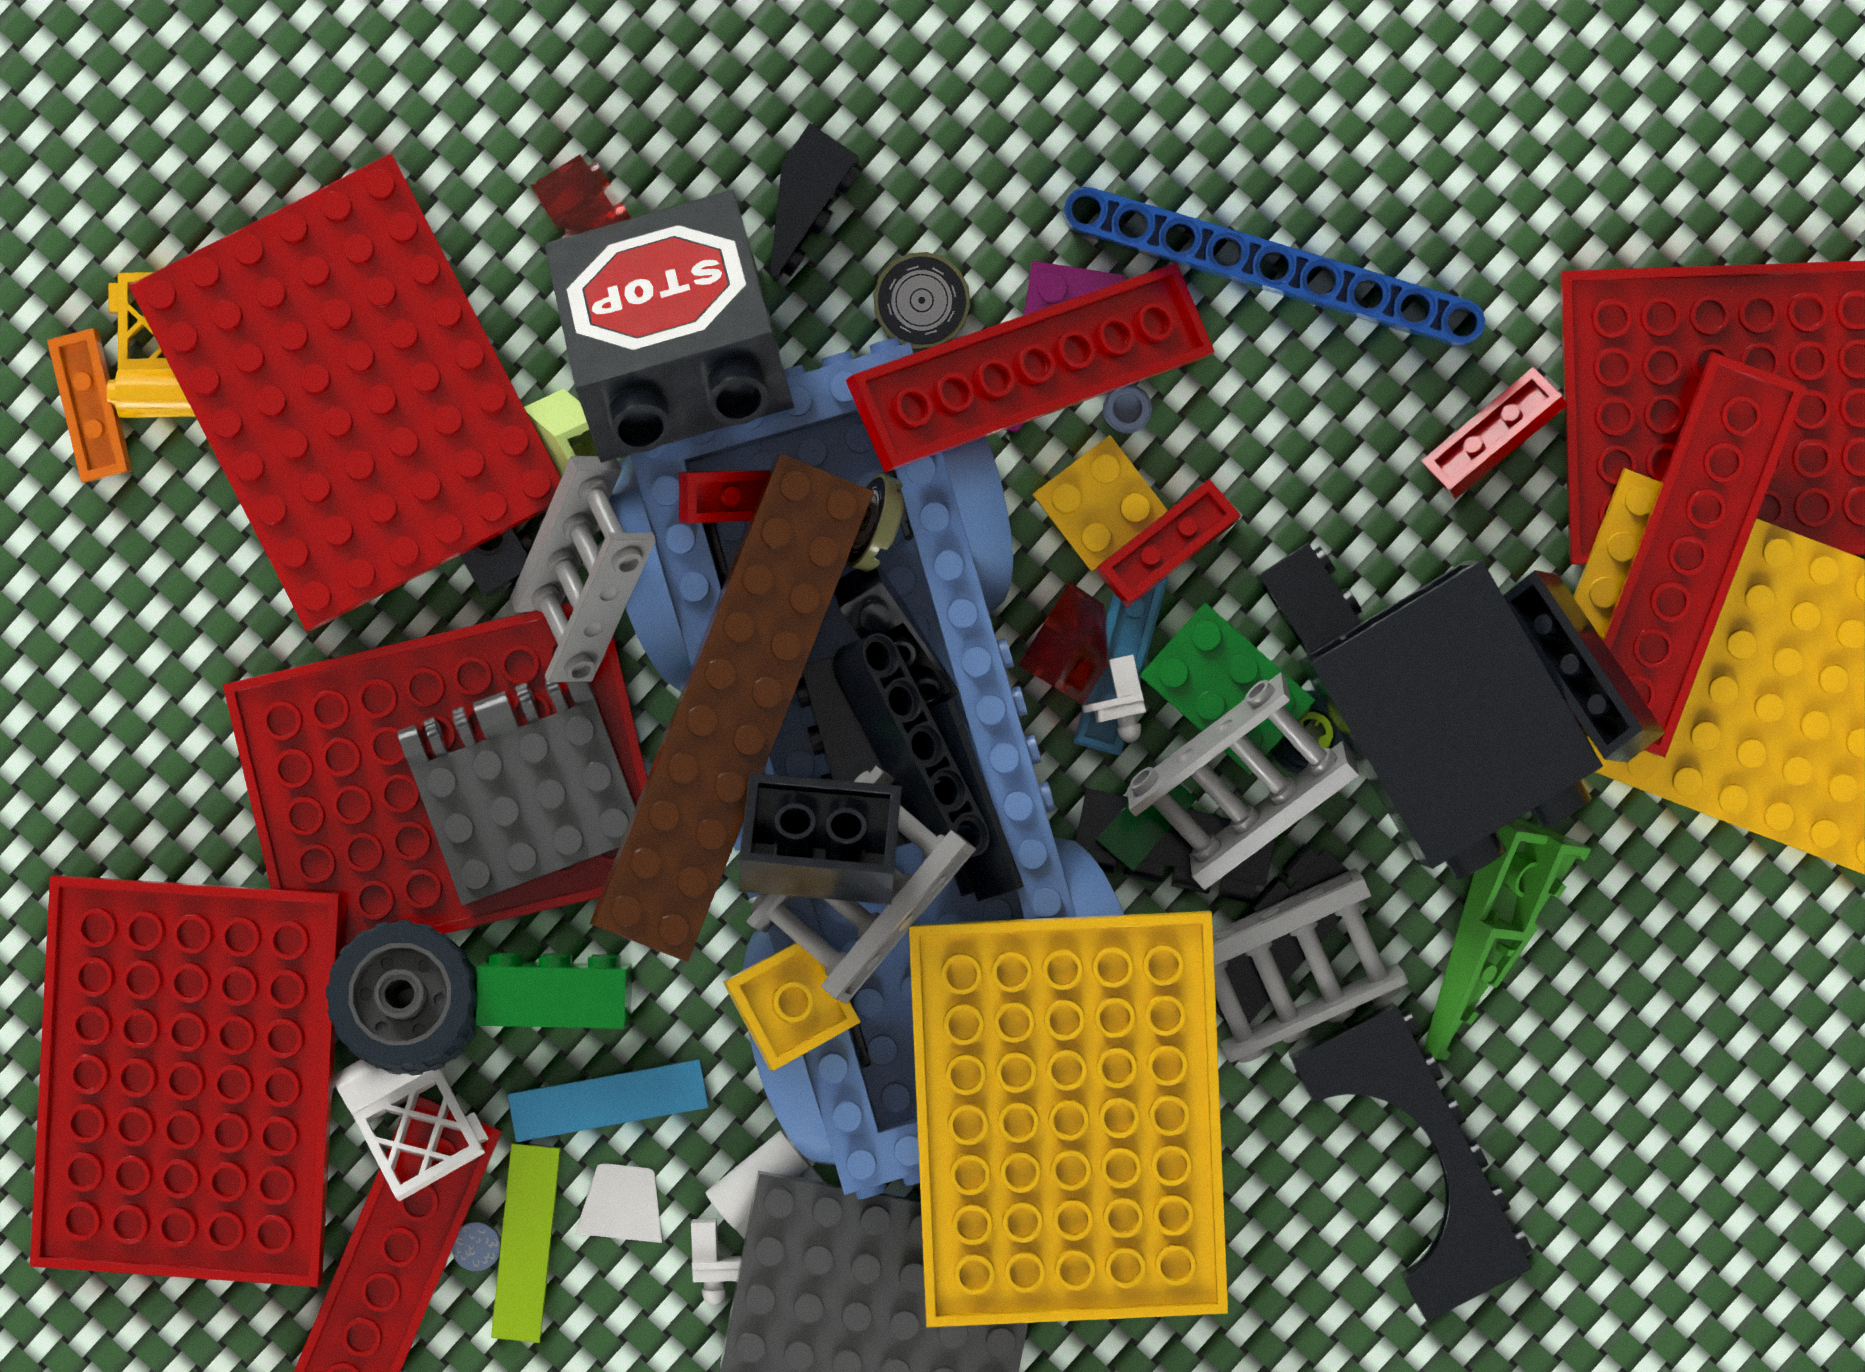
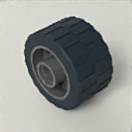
M398 920V922L394 923L384 922L376 924V927L362 931L355 936L356 938L349 945L346 944L329 973L330 980L328 986H326V998L328 999L329 1008L327 1012L329 1020L333 1022L336 1029L335 1033L340 1041L349 1047L352 1053L377 1069H383L391 1074H410L411 1076L422 1075L423 1072L436 1071L443 1068L446 1063L452 1059L455 1060L463 1053L462 1050L469 1042L471 1043L476 1034L477 970L469 961L468 955L444 933L436 931L432 926L423 923L415 924L408 920ZM413 988L414 998L407 1007L398 1009L396 1006L398 995L405 989Z

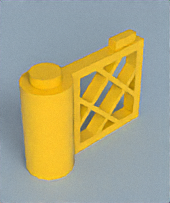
M154 272L118 273V283H108V312L110 314H118V370L115 380H108L107 402L111 401L113 407L117 410L119 418L196 417L166 358H162L164 354L160 347L149 358L130 359V341L144 327L152 335L154 334L144 315L141 316L130 305V288L128 285ZM130 313L138 320L131 328Z

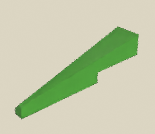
M1518 818L1497 830L1507 851L1487 866L1474 872L1423 1048L1425 1052H1431L1435 1059L1447 1060L1452 1053L1447 1048L1463 1022L1472 1025L1478 1016L1474 1006L1488 986L1495 988L1499 986L1539 928L1535 922L1539 912L1550 896L1557 898L1561 896L1566 889L1562 879L1576 859L1586 860L1591 851L1590 847L1546 828L1541 829L1536 824Z

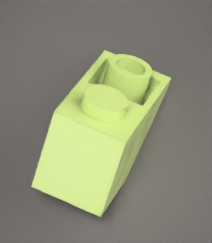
M562 389L524 407L561 478L571 456H598L581 403L567 390Z

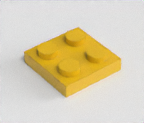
M1111 435L1032 494L1090 572L1095 570L1098 565L1168 511Z
M796 942L723 981L770 1071L780 1068L860 1023L850 1001L846 1004L836 1000L821 987V984L828 977L825 975L826 968Z

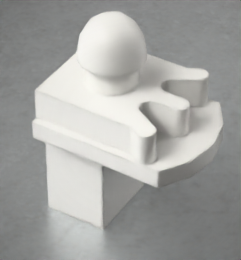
M1133 654L1108 660L1117 698L1082 706L1083 713L1094 711L1096 723L1117 719L1119 728L1116 729L1118 735L1127 743H1132L1140 737L1141 724L1137 722L1136 714L1146 712Z
M717 1218L692 1219L693 1282H704L702 1296L709 1305L716 1306L723 1302L726 1295L723 1281L737 1280L741 1256H718Z

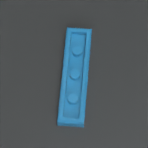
M1168 577L1129 608L1113 592L1083 706L1117 698L1108 661L1110 659L1133 654L1140 683L1141 677L1139 675L1144 670ZM1082 709L1073 741L1074 744L1121 756L1124 741L1119 737L1116 729L1119 728L1117 719L1096 723L1094 711L1083 713Z
M701 1058L507 1094L516 1142L709 1108Z

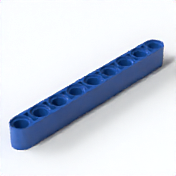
M1082 187L1076 189L1068 196L1065 202L1063 214L1065 223L1071 231L1081 236L1177 263L1178 265L1449 346L1462 347L1469 345L1482 334L1485 328L1483 311L1476 303L1467 299L1095 188ZM1090 199L1097 204L1100 214L1096 221L1090 224H1082L1073 217L1072 207L1078 200ZM1128 213H1137L1142 216L1146 223L1145 233L1137 238L1125 236L1119 228V220L1122 216ZM1183 227L1192 234L1193 245L1187 251L1176 252L1167 245L1166 233L1171 228ZM1221 241L1234 243L1239 249V261L1231 266L1219 264L1213 256L1214 245ZM1267 255L1281 257L1286 264L1285 276L1279 280L1266 278L1260 269V261L1263 257ZM1324 269L1329 272L1333 279V288L1329 293L1317 294L1309 288L1307 275L1311 270ZM1371 283L1378 289L1380 300L1376 307L1364 308L1356 302L1354 290L1358 284ZM1410 296L1417 297L1425 303L1427 311L1423 321L1411 322L1403 316L1401 304L1405 298ZM1459 310L1470 315L1473 321V330L1470 335L1465 337L1458 336L1450 330L1448 319L1451 312Z

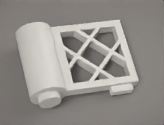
M360 1059L333 1075V1082L340 1096L353 1115L398 1201L407 1198L485 1153L481 1143L489 1138L474 1112L467 1116L465 1115L441 1068L436 1071L423 1072L422 1075H396L380 1068L377 1069ZM437 1084L443 1095L438 1116L414 1111L419 1094ZM407 1101L405 1108L397 1107ZM449 1109L451 1110L456 1122L446 1119ZM387 1112L402 1116L394 1141L376 1137L369 1122ZM411 1118L435 1124L427 1150L403 1144ZM443 1127L462 1131L469 1144L468 1147L452 1156L436 1152ZM382 1146L391 1149L389 1158H387ZM400 1152L424 1157L419 1174L401 1184L394 1171ZM433 1160L440 1161V1163L431 1167Z
M782 1130L777 1132L705 1192L721 1216L737 1230L744 1240L758 1171L826 1183L811 1166L807 1157L793 1145Z

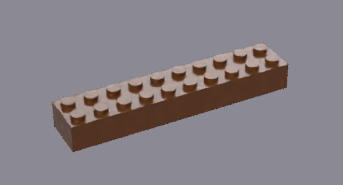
M781 453L774 458L589 924L682 961H689L744 822L749 773L763 774L874 491Z

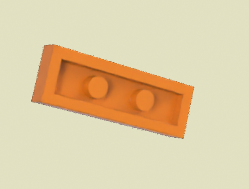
M91 328L48 339L47 343L81 482L88 483L133 471L121 420L111 401L107 402V382L111 379L99 329Z

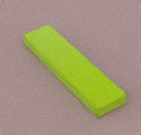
M518 1142L511 1143L491 1338L534 1343L541 1342L561 1147Z

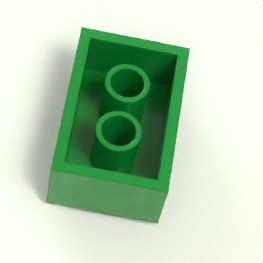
M1206 602L1139 675L1201 732L1245 700L1246 694L1255 684L1262 680L1270 681L1280 672L1287 678L1290 701L1284 706L1299 723L1317 704L1314 698ZM1266 718L1245 734L1267 759L1286 738L1269 718ZM1230 747L1223 751L1251 777L1254 773Z
M494 953V955H489V961L477 966L476 1026L625 1029L631 1023L632 964H621V955L592 954V957H588V963H572V954L545 953L543 956H539V962H523V953Z

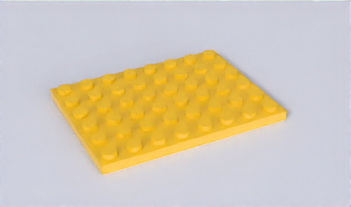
M1625 468L1622 470L1590 552L1588 562L1584 567L1573 596L1601 639L1603 638L1661 485L1660 481ZM1756 518L1666 757L1664 758L1643 750L1629 762L1605 760L1584 728L1581 727L1603 764V767L1595 771V773L1865 875V559Z
M1199 911L930 923L909 926L926 1327L1228 1314L1212 912Z

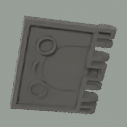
M545 677L547 693L552 698L558 713L542 719L536 708V700L532 690L526 683L516 686L521 706L529 723L521 727L506 691L473 702L475 713L486 740L477 742L464 707L452 710L454 725L457 732L460 733L465 748L451 753L448 752L440 724L437 723L434 717L425 720V730L437 757L433 760H430L416 724L397 731L405 758L413 773L462 906L620 847L636 805L590 682H567L576 704L575 707L569 708L560 682H548Z

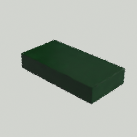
M1181 784L1168 792L1185 811L1196 800V797ZM1128 802L1095 842L1128 871L1133 873L1173 826L1153 805L1135 817L1129 810Z

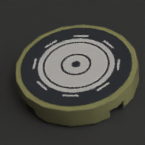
M929 252L908 253L891 262L879 276L873 294L875 316L883 332L890 338L898 337L900 345L911 343V347L914 350L928 349L951 341L965 325L970 310L969 286L960 269L947 258Z
M878 473L865 486V488L874 491L846 561L847 566L868 573L881 563V560L875 559V556L880 549L887 551L889 546L892 545L904 509L903 494L897 492V490L903 487L901 480Z

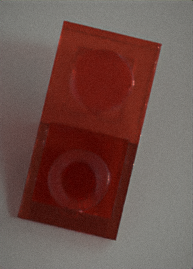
M581 154L531 184L535 194L560 232L575 235L631 219L622 202L612 206L603 190L611 184L597 161L594 160L587 165Z
M1069 582L1018 666L1083 705L1109 664L1105 610L1103 603Z

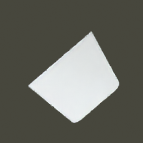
M598 1165L575 1234L662 1243L654 1171L649 1168L634 1166Z

